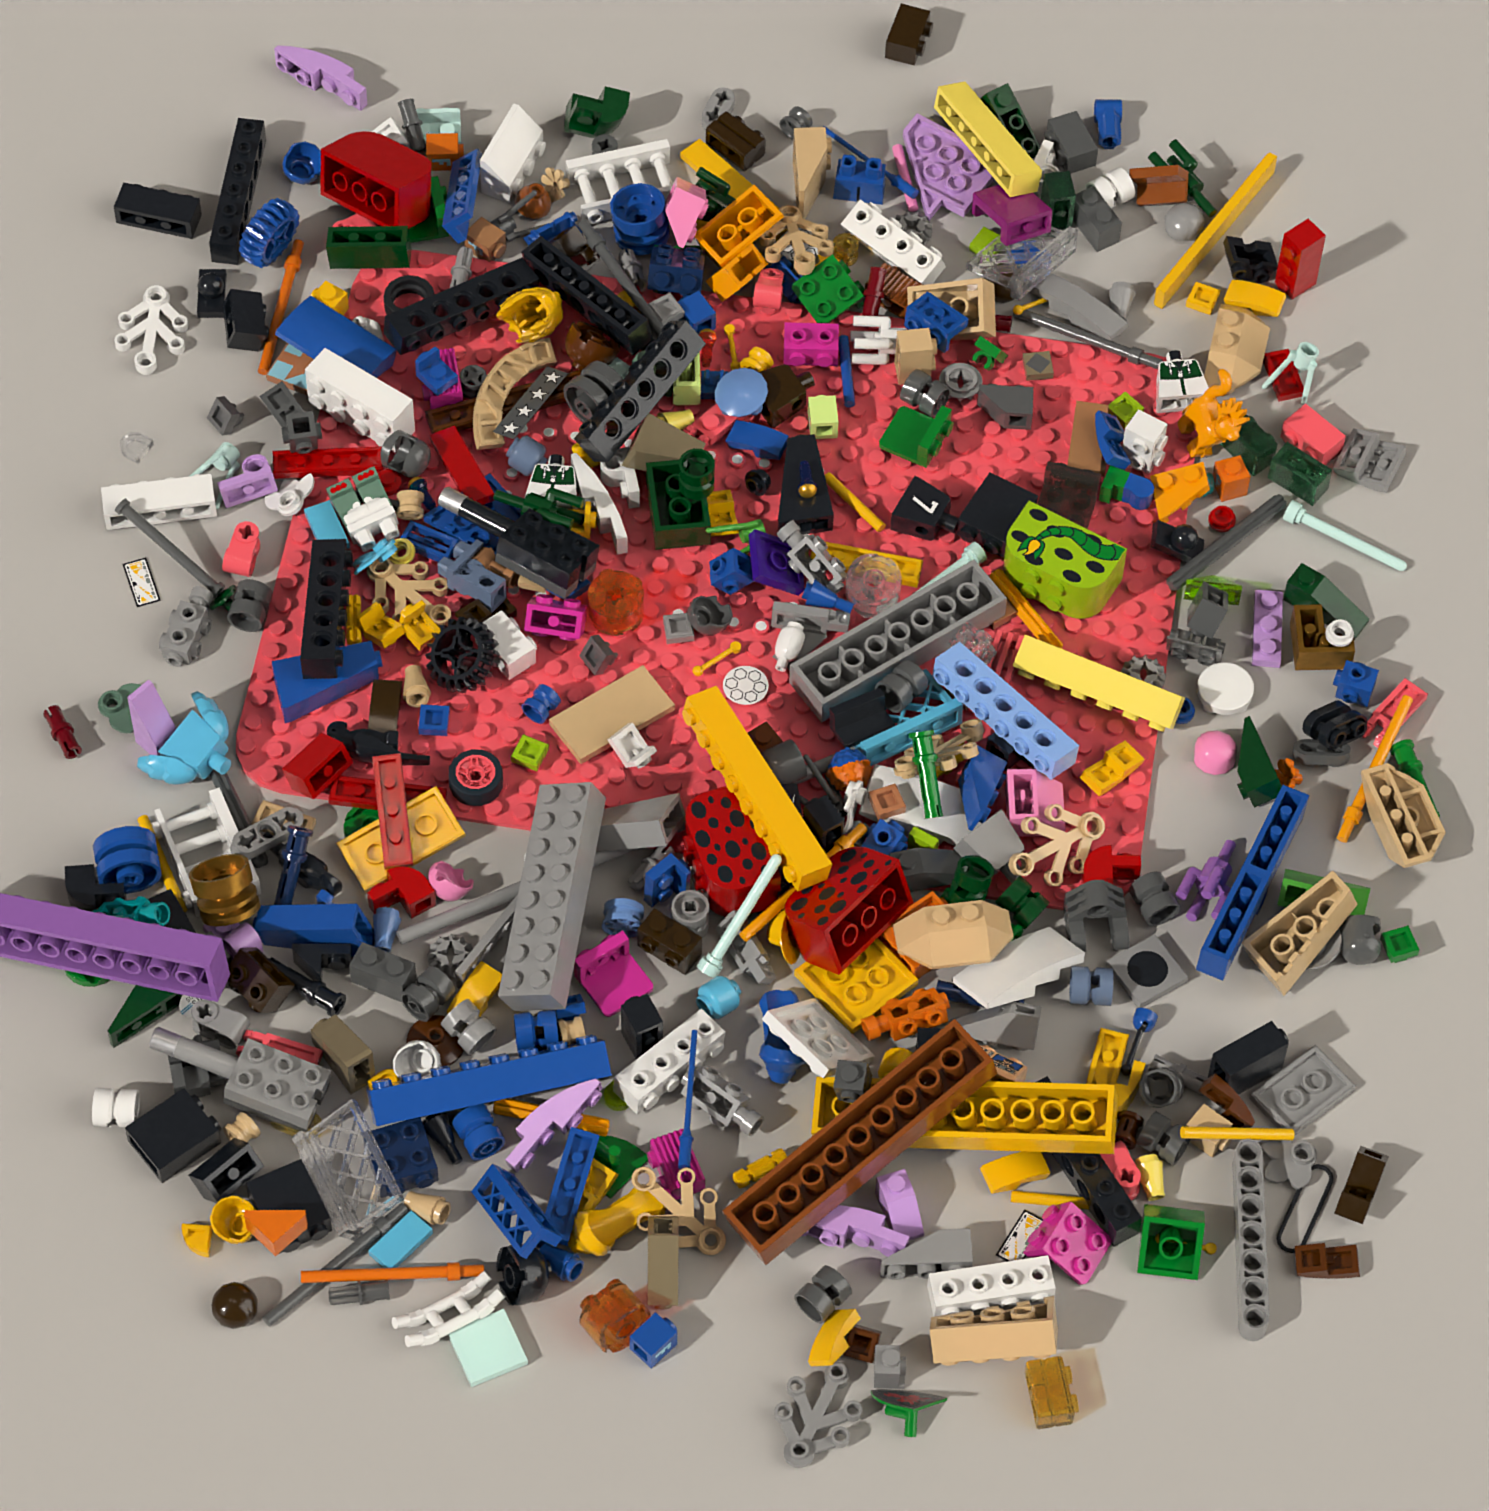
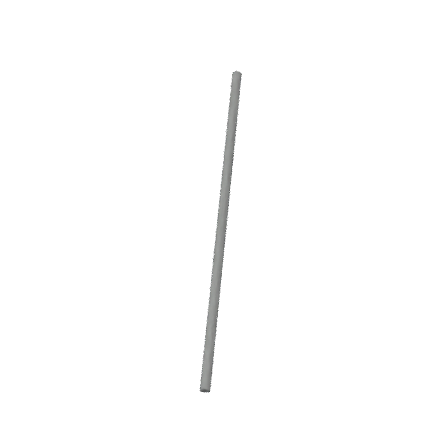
M835 754L813 762L821 775L827 772L830 759ZM806 765L807 777L794 782L795 784L815 777L808 765ZM685 822L677 831V833L685 830ZM639 848L596 852L593 867ZM521 881L396 931L398 939L403 945L509 902L517 896Z

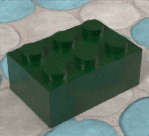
M679 460L646 463V486L655 550L711 545V533L706 532V529L711 527L707 498L692 500L681 494L679 490Z

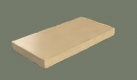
M644 665L553 716L549 719V725L578 762L582 764L612 747L607 739L628 723H633L639 731L674 711L675 704Z

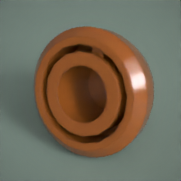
M538 183L523 187L515 197V204L533 190H536L537 194L522 206L518 212L531 219L545 217L551 209L549 193Z

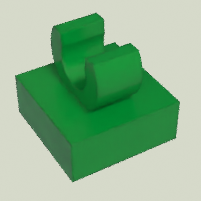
M979 336L974 345L981 350L973 355L972 360L979 363L981 358L987 357V363L984 365V368L990 371L995 365V359L1003 364L1008 354L982 336Z
M1409 925L1381 933L1380 940L1391 963L1407 960V958L1418 955L1420 949Z

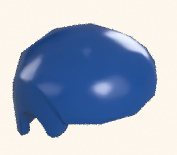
M306 141L292 144L282 163L285 176L292 182L302 185L314 182L321 174V150L315 144Z

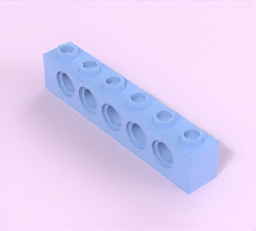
M958 642L935 658L932 676L936 682L948 689L959 702L964 703L974 712L978 719L983 720L999 737L1005 739L1014 747L1018 754L1023 755L1039 772L1052 780L1075 764L1079 745L961 642Z

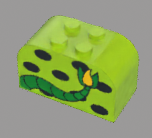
M1028 501L1007 533L1003 572L1026 598L1034 599L1046 605L1052 611H1058L1072 618L1084 619L1098 614L1122 581L1127 548Z

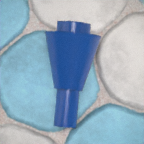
M816 579L813 584L807 582L802 598L806 599L805 605L834 607L847 613H851L854 603L837 597V594Z

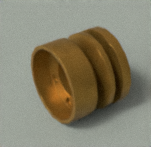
M224 854L200 862L189 872L193 893L198 897L197 906L204 924L217 927L239 923L250 918L260 909V900L257 895L256 886L251 883L253 875L248 858L244 855Z

